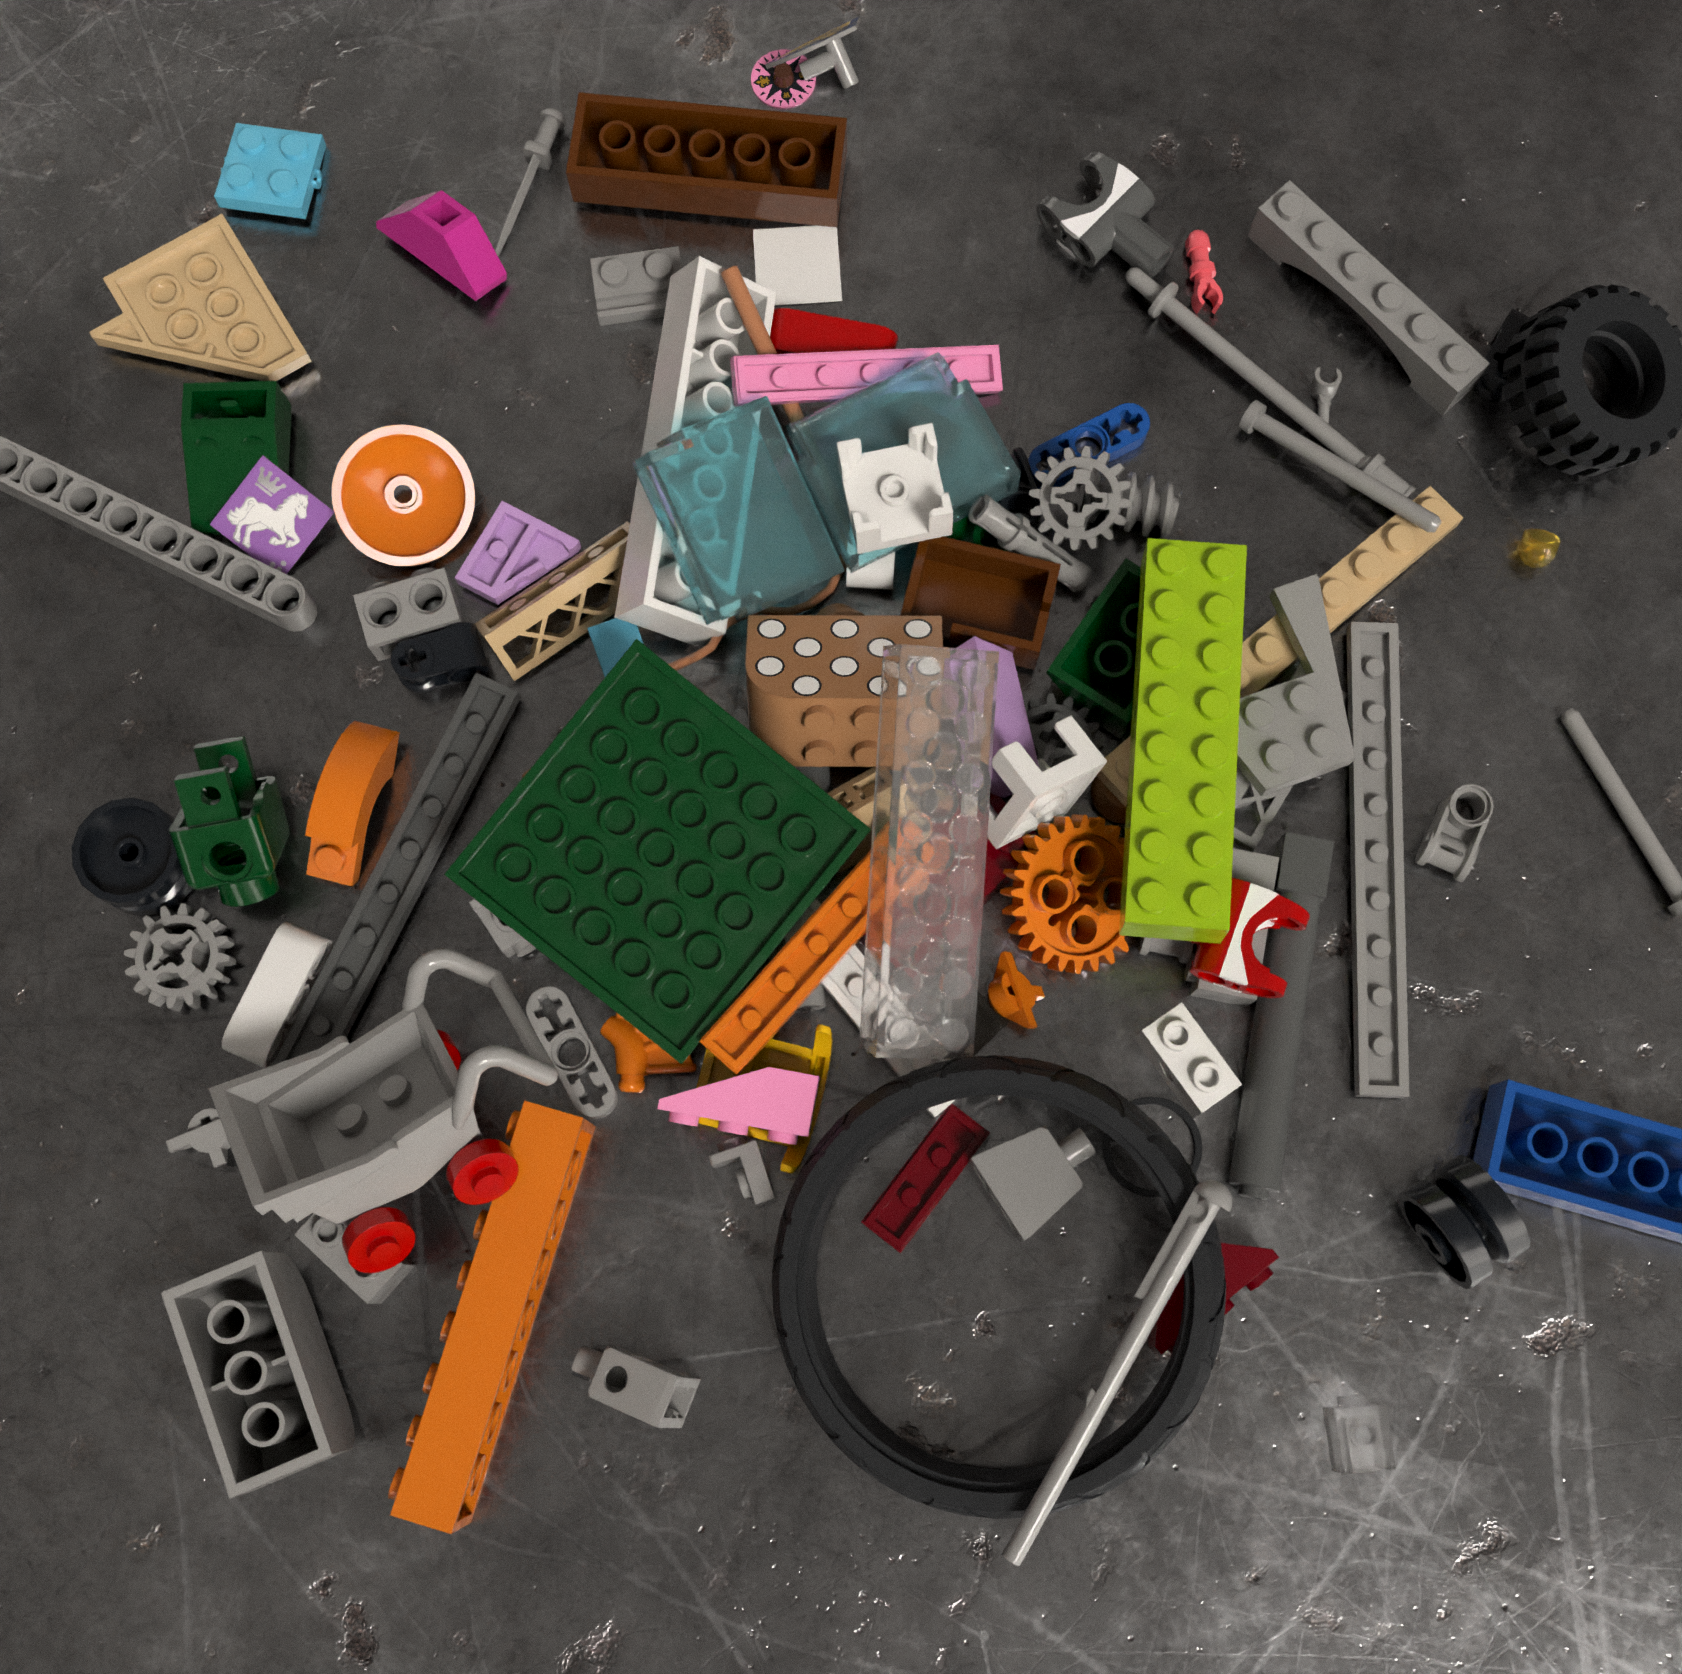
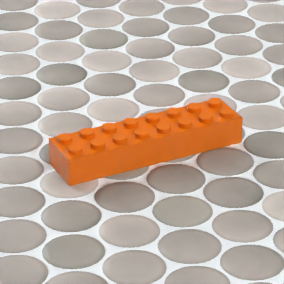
M525 1100L521 1111L514 1110L510 1117L505 1138L511 1141L509 1148L518 1164V1176L515 1183L505 1194L491 1202L489 1211L482 1209L477 1218L473 1239L479 1242L473 1260H466L457 1280L456 1289L462 1291L456 1312L450 1310L444 1320L440 1341L446 1344L440 1362H433L424 1381L423 1393L429 1395L423 1415L416 1414L411 1422L406 1437V1446L412 1447L406 1467H399L389 1489L388 1498L394 1500L391 1516L448 1534L458 1531L472 1521L596 1128L595 1125L583 1117Z

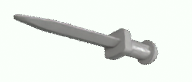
M547 108L541 112L539 117L542 123L535 140H528L524 145L523 154L529 165L504 223L495 250L498 257L511 234L538 167L549 170L551 167V146L558 130H562L565 127L564 115L556 108Z

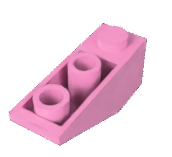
M767 1067L659 1099L657 1109L670 1111L669 1122L698 1127L699 1117L719 1120L718 1131L747 1136L749 1126L769 1130L767 1140L797 1145L798 1135L805 1137L810 1135L820 1077Z

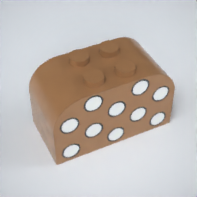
M748 615L745 665L749 730L795 767H899L924 759L936 748L940 738L944 665L942 616Z

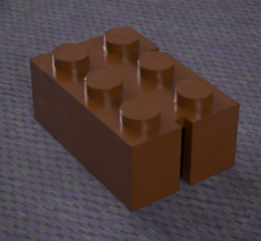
M948 537L919 541L900 616H942V635L944 640H949L948 650H954L975 636L1012 652L1015 666L1035 670L1061 564Z

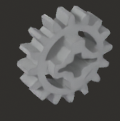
M1084 446L1081 457H1076L1072 448H1064V461L1060 462L1058 459L1050 456L1047 458V461L1052 470L1048 474L1036 471L1034 476L1043 484L1041 489L1029 490L1030 496L1040 499V505L1031 509L1030 513L1036 516L1043 515L1045 521L1038 528L1041 533L1051 529L1056 531L1052 542L1055 545H1060L1067 537L1070 538L1071 550H1079L1082 539L1087 540L1091 549L1098 548L1099 535L1102 534L1109 541L1116 538L1111 528L1114 523L1123 526L1127 525L1128 521L1120 512L1122 508L1134 506L1133 501L1123 498V492L1133 487L1131 481H1119L1118 476L1125 469L1121 463L1111 468L1107 466L1110 453L1103 451L1096 460L1093 459V451L1090 446ZM1076 467L1073 478L1063 487H1053L1061 474ZM1095 469L1099 470L1108 479L1113 493L1102 492L1095 483ZM1081 485H1085V492L1087 494L1093 495L1095 498H1102L1103 502L1085 504L1082 512H1078V505L1070 502L1068 499H1062L1061 495L1078 493ZM1051 504H1059L1068 515V528L1057 520L1052 511ZM1101 509L1110 510L1108 516L1101 524L1087 530L1089 520Z
M181 903L176 915L169 907L162 906L160 907L161 919L156 921L146 915L142 918L147 927L144 933L138 931L130 933V936L138 944L136 948L124 950L125 956L135 960V965L126 969L125 974L133 979H140L133 989L136 993L143 996L150 994L148 1002L161 1007L166 1002L167 1008L173 1011H180L185 1001L188 1006L198 1009L201 1005L200 996L202 994L214 1000L218 997L217 991L213 987L217 981L229 984L231 979L222 972L224 966L236 965V959L226 955L225 950L234 946L235 941L228 936H220L227 926L218 919L211 921L212 913L203 908H200L194 914L191 906ZM180 927L196 928L194 931L188 929L183 934H174L172 932L173 929ZM183 949L181 955L184 962L181 965H177L180 960L176 954ZM210 954V959L207 966L208 955ZM178 980H185L189 984L182 988L164 987L167 984L173 985Z

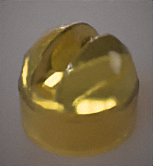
M1527 529L1523 532L1519 543V556L1525 565L1531 568H1542L1551 563L1555 558L1561 540L1555 534L1545 530Z

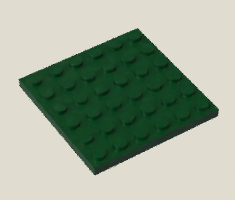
M636 639L444 875L682 1064L871 829Z

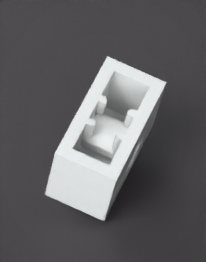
M1182 1002L1141 1030L1134 1037L1137 1044L1192 1118L1200 1115L1242 1085Z

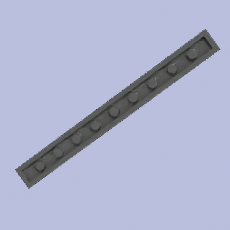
M475 673L272 1065L317 1050L338 1036H348L521 698L517 690Z

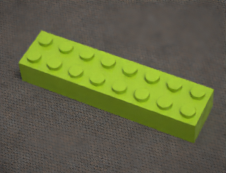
M1148 538L1141 560L1119 923V935L1220 944L1229 932L1247 545Z

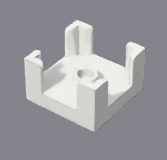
M933 423L909 428L908 444L862 453L860 438L836 442L838 467L857 554L952 535L953 509L949 492H944L937 463L938 446Z
M1072 715L1058 721L1054 725V729L1073 752L1074 757L1051 768L1044 759L1040 758L1038 759V767L1022 745L1018 742H1013L1000 748L991 760L992 767L1013 793V796L998 815L983 794L977 793L976 790L969 792L962 802L963 806L996 849L1022 837L1024 834L1036 830L1039 823H1050L1054 821V816L1066 815L1107 763V760Z

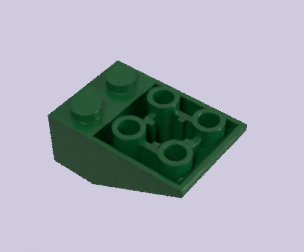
M277 381L183 383L181 433L192 529L204 535H222L210 523L262 455L289 475L292 405Z

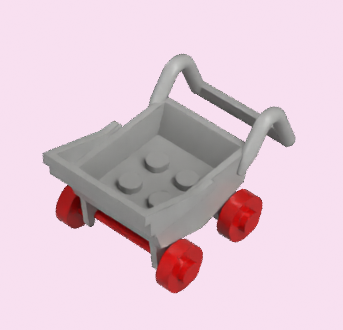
M437 948L425 952L411 965L402 1001V1011L354 1042L349 1043L347 1037L338 1036L317 1050L208 1089L252 1206L262 1216L273 1210L285 1223L292 1219L299 1222L311 1213H314L336 1224H345L347 1228L342 1236V1246L350 1265L360 1272L377 1273L390 1269L402 1262L412 1251L415 1244V1233L406 1214L397 1208L383 1207V1205L422 1187L449 1160L451 1161L446 1171L447 1180L456 1198L465 1204L479 1205L491 1202L505 1194L515 1183L519 1168L510 1148L500 1140L484 1139L477 1125L473 1107L481 1074L491 1067H500L539 1084L549 1086L556 1082L558 1072L502 973L453 949ZM438 969H447L492 989L529 1056L504 1045H489L470 1054L460 1067L461 1056L452 1037L446 1032L435 1028L423 1005L430 974Z

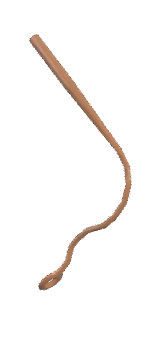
M732 266L721 272V276L757 355L777 354L738 266ZM799 403L781 405L835 512L841 535L839 563L827 586L809 600L790 607L757 605L736 612L728 617L726 630L737 622L747 619L748 615H795L811 610L834 592L847 568L849 530L844 510ZM723 635L712 637L704 647L668 665L678 671L701 660L715 651Z

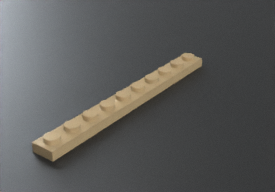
M1431 486L1412 501L1439 516L1441 524L1435 533L1426 532L1396 514L1319 578L1330 633L1461 522L1463 517ZM1277 614L1242 644L1240 698L1264 690L1299 660ZM1131 736L1105 757L1107 763L1096 775L1125 807L1127 806Z

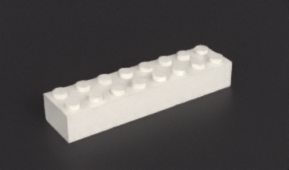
M698 256L670 277L614 617L694 646L710 641L712 637L726 634L760 405L734 406L730 359L733 356L757 355L721 276V272L726 270V268L701 256ZM743 277L770 336L776 292Z

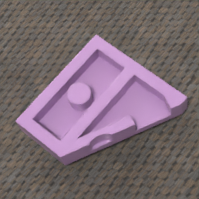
M501 501L456 574L455 580L460 586L499 605L577 554L581 549V544L578 539Z

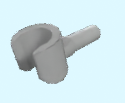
M1318 367L1312 378L1309 391L1317 399L1318 416L1329 424L1331 399L1336 395L1342 379V373L1336 368L1331 383H1327L1321 380L1319 375L1320 367Z

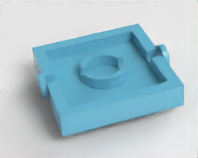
M236 123L227 155L224 157L225 162L223 168H221V175L214 195L220 208L306 219L314 189H320L322 185L320 167L326 149L323 135Z

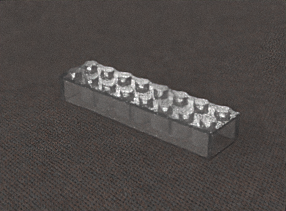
M908 644L883 646L859 1048L876 1058L961 1059L974 1056L999 651Z

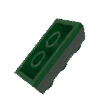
M1127 558L1124 559L1046 672L1067 698L1068 696L1073 698V705L1078 711L1084 707L1090 709L1087 718L1094 722H1099L1101 727L1120 739L1132 723L1141 567Z

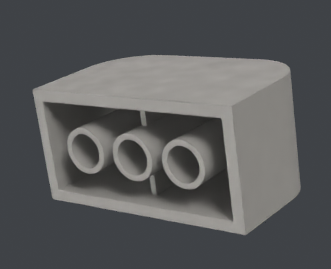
M261 1250L161 1292L229 1499L257 1490L353 1448L355 1432L345 1392L308 1288L298 1268L287 1254Z

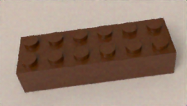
M578 92L566 175L573 202L838 227L847 154V118Z

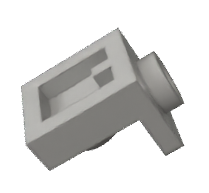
M745 1135L717 1144L719 1153L708 1156L710 1164L716 1169L741 1160L743 1168L735 1170L744 1199L753 1197L757 1206L778 1200L760 1144L756 1140L747 1143Z

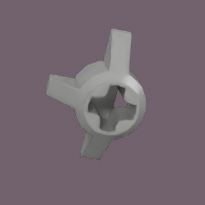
M216 1109L201 1110L190 1120L186 1133L166 1141L170 1153L193 1147L199 1152L208 1153L214 1168L228 1163V1149L230 1145Z

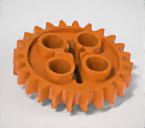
M1072 814L1071 818L1069 816H1054L1053 824L1039 823L1037 826L1039 836L1030 834L1022 836L1028 850H1012L1011 852L1013 858L1019 863L1017 869L1008 868L1003 871L1007 877L1013 879V886L1000 889V894L1012 897V904L1006 906L1001 911L1002 914L1012 915L1016 918V921L1011 924L1007 931L1010 934L1024 935L1017 947L1020 950L1033 951L1031 960L1036 963H1047V969L1061 972L1065 970V972L1080 974L1082 969L1097 972L1099 962L1111 965L1115 963L1113 950L1126 953L1129 951L1128 944L1124 939L1125 936L1119 935L1125 838H1119L1121 827L1114 825L1105 826L1104 818L1090 817L1088 819L1087 815ZM1079 850L1081 861L1078 868H1076L1074 859L1076 852ZM1047 883L1049 887V896L1046 902L1044 903L1042 899V891L1045 884ZM1106 886H1108L1109 897L1105 903L1103 894ZM1076 919L1078 929L1076 935L1073 938L1071 928L1073 922Z

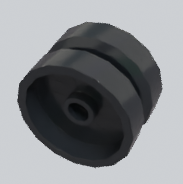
M133 797L111 800L93 810L78 827L72 844V866L81 885L97 898L110 903L119 910L140 916L160 914V907L167 906L171 909L180 904L193 888L189 887L185 880L169 832V828L175 818L153 802Z
M1464 1155L1455 1156L1435 1170V1184L1427 1180L1418 1181L1399 1194L1398 1203L1403 1217L1418 1242L1435 1264L1454 1283L1464 1289H1472L1492 1275V1259L1499 1263H1509L1530 1247L1531 1241L1527 1228L1503 1189L1481 1166Z

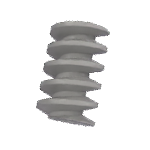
M1095 469V483L1102 492L1113 493L1106 477L1101 478V472ZM1129 472L1124 481H1131L1133 487L1123 492V498L1133 501L1134 506L1121 509L1120 514L1128 521L1127 525L1124 526V531L1130 532L1135 523L1141 521L1143 536H1148L1154 526L1157 525L1160 530V539H1167L1176 518L1182 489L1177 496H1174L1173 482L1166 481L1161 489L1156 492L1155 479L1151 476L1146 478L1141 487H1137L1136 473ZM1084 492L1080 511L1085 504H1092V502L1102 503L1103 499L1095 498L1093 495ZM1101 509L1090 518L1089 522L1094 523L1101 512H1105L1106 519L1110 510Z

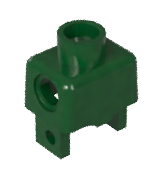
M245 735L196 744L194 752L200 771L180 774L175 777L174 783L182 808L169 828L188 886L194 890L217 887L221 902L226 906H246L265 900L279 890L275 868L290 836V829L276 777H256ZM224 755L234 756L238 761V766L235 768L225 766L221 757ZM240 808H249L251 811L249 815L242 816Z

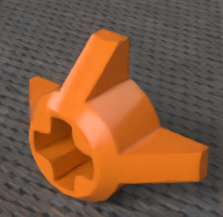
M1003 951L1000 953L994 979L988 986L987 995L989 1003L1000 1016L1027 1029H1035L1037 1024L1031 1008L1035 1005V1001L1045 998L1041 986L1031 985L1026 976L1017 970L1012 953Z

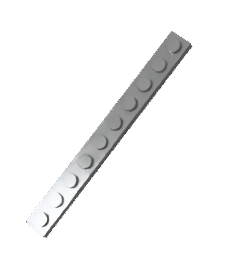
M1350 622L1346 628L1348 725L1355 759L1349 765L1355 1096L1409 1097L1398 623Z

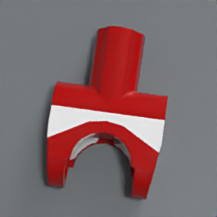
M1232 878L1229 932L1220 944L1188 941L1198 945L1190 973L1199 979L1231 991L1264 998H1282L1287 982L1281 977L1270 973L1271 969L1262 965L1256 958L1252 948L1253 934L1262 929H1280V927L1296 931L1306 930L1310 914L1302 906L1270 889Z

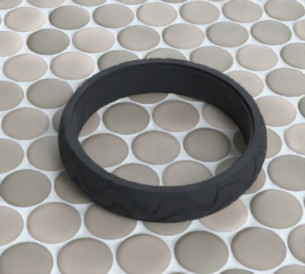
M988 1055L937 1062L911 1071L882 1085L876 1091L864 1097L836 1121L818 1142L802 1166L786 1201L774 1248L772 1297L778 1340L787 1369L798 1389L799 1395L818 1425L852 1462L876 1478L881 1484L919 1503L922 1502L932 1508L964 1516L1008 1519L1022 1518L1052 1463L1024 1469L997 1470L958 1464L929 1454L908 1443L880 1422L855 1395L836 1364L821 1323L817 1301L816 1272L822 1229L830 1206L842 1182L870 1146L886 1132L907 1118L927 1108L948 1101L986 1095L1017 1096L1042 1101L1065 1109L1087 1120L1108 1134L1145 1171L1158 1190L1171 1216L1173 1225L1187 1203L1193 1189L1199 1184V1181L1179 1149L1171 1142L1170 1138L1157 1123L1135 1104L1128 1101L1109 1086L1085 1074L1051 1062L1015 1056ZM1214 1219L1183 1273V1310L1179 1332L1171 1357L1161 1378L1144 1403L1124 1424L1108 1437L1084 1450L1049 1514L1084 1504L1113 1490L1136 1475L1165 1449L1197 1406L1200 1396L1209 1381L1211 1370L1219 1351L1224 1325L1226 1302L1225 1267L1219 1233Z

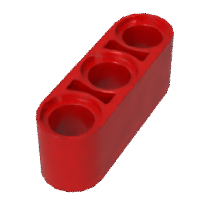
M776 308L773 313L770 339L777 354L896 349L897 334L893 330L881 325L790 308Z

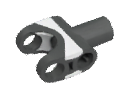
M1090 152L1079 165L1082 176L1092 186L1090 189L1096 195V199L1090 203L1079 205L1069 203L1064 199L1060 201L1050 195L1045 196L1036 206L1038 219L1052 238L1081 264L1094 267L1110 250H1113L1133 268L1137 267L1150 278H1153L1165 266L1174 251V246L1141 220L1155 205L1154 195L1150 188L1125 166L1100 152Z

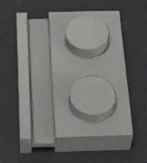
M679 246L590 259L600 326L664 317L670 277L682 269Z

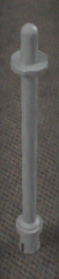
M1137 267L1130 268L1126 272L1125 277L1128 284L1152 303L1148 310L1149 316L1155 318L1164 312L1338 457L1407 498L1414 493L1416 488L1409 485L1384 464L1386 459L1382 455H1365L1175 298L1178 292V285L1175 282H1171L1163 288Z

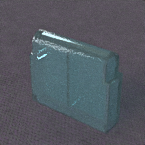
M939 352L786 425L792 446L800 459L798 460L800 480L850 573L912 543L857 554L838 467L836 442L860 438L862 453L908 444L909 428L933 423L938 446L937 463L944 492H949L953 509V523L967 517L972 505L980 496L987 494L997 502L1018 492L1020 480L1018 467L968 380L965 379L958 383L948 363Z
M767 396L680 429L656 443L658 448L632 462L706 625L719 619L722 621L733 615L738 621L845 571Z

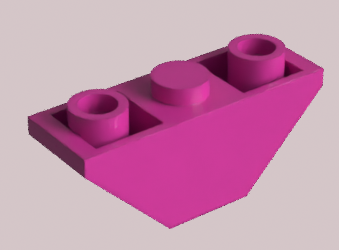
M442 190L408 200L376 221V228L475 301L507 280V272L476 215Z

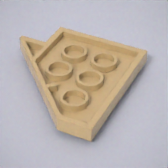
M223 214L214 217L103 278L123 313L89 331L98 346L259 381H277L312 362Z

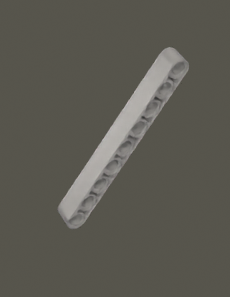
M0 436L1 491L286 630L293 632L303 631L315 621L317 605L304 586L295 578ZM17 464L13 471L6 474L11 466ZM57 483L51 491L45 493L51 484ZM96 502L92 510L84 512L90 503ZM137 520L136 525L131 530L123 532L124 527L128 523ZM177 539L176 545L172 549L162 552L164 546L169 541ZM218 559L212 569L202 572L203 566L208 561ZM259 578L254 588L242 591L243 585L248 580ZM295 597L299 598L298 604L293 609L282 611V607L287 600Z

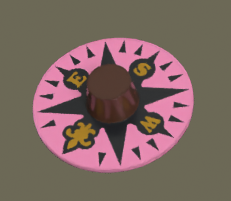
M775 50L762 56L754 65L751 73V86L758 99L768 106L780 109L792 108L805 102L815 88L816 77L805 81L799 67L800 63L808 60L804 55L766 69L765 64L790 50Z

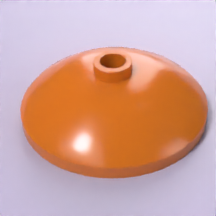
M394 424L369 431L348 447L337 464L334 473L332 504L336 519L343 533L365 555L389 565L417 566L439 559L460 542L472 520L475 506V489L466 462L447 440L433 431L422 427ZM399 485H406L412 490V496L406 502H400L394 497V490Z

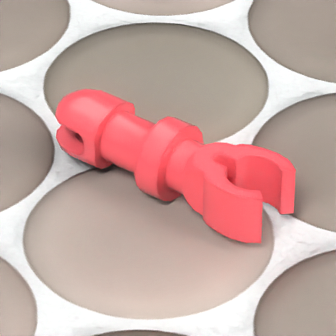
M1197 229L1190 232L1185 241L1186 255L1191 258L1192 263L1188 269L1189 279L1194 282L1191 306L1197 314L1205 303L1202 298L1204 294L1205 298L1212 303L1213 308L1211 312L1215 315L1223 302V293L1213 279L1216 276V268L1214 262L1209 260L1211 245L1208 234L1203 230Z

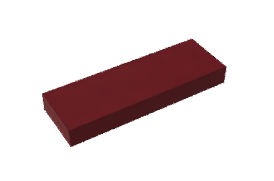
M951 1103L861 1223L901 1254L966 1167L969 1160L989 1136L990 1132Z

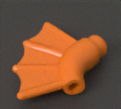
M617 1012L615 1016H611L603 1024L600 1030V1034L611 1042L614 1047L616 1074L620 1075L618 1088L621 1092H643L645 1089V1076L689 1073L697 1069V1065L693 1062L691 1055L682 1064L679 1063Z

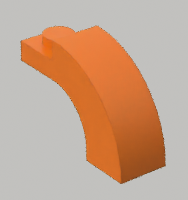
M353 721L337 740L321 773L309 812L305 836L311 837L306 875L351 887L359 881L369 819L382 787L393 777L400 732Z

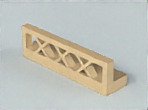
M628 521L475 623L482 638L492 648L514 681L588 632L587 628L600 624L615 613L630 526ZM614 571L613 578H611V577H606L607 575H609L610 573H612V572ZM596 583L611 585L606 603L598 608L584 606L588 588ZM576 597L574 604H573V603H567V602H569L570 600H572L573 598ZM557 609L573 611L569 628L560 634L545 632L548 615ZM582 613L588 614L580 620ZM537 623L536 630L529 629ZM518 635L533 637L531 653L514 664L502 646ZM543 639H544V640H550V641H548L547 643H545L544 645H542Z

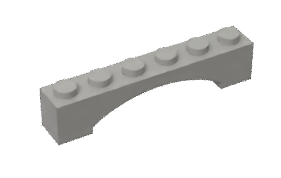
M1289 180L1258 207L1248 237L1278 265L1284 262L1302 270L1328 287L1351 306L1375 330L1396 356L1411 380L1409 386L1441 416L1447 413L1474 388L1490 363L1293 182Z

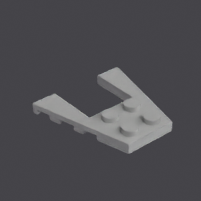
M1317 574L1274 588L1269 596L1306 675L1240 698L1237 767L1261 796L1348 766L1355 759Z

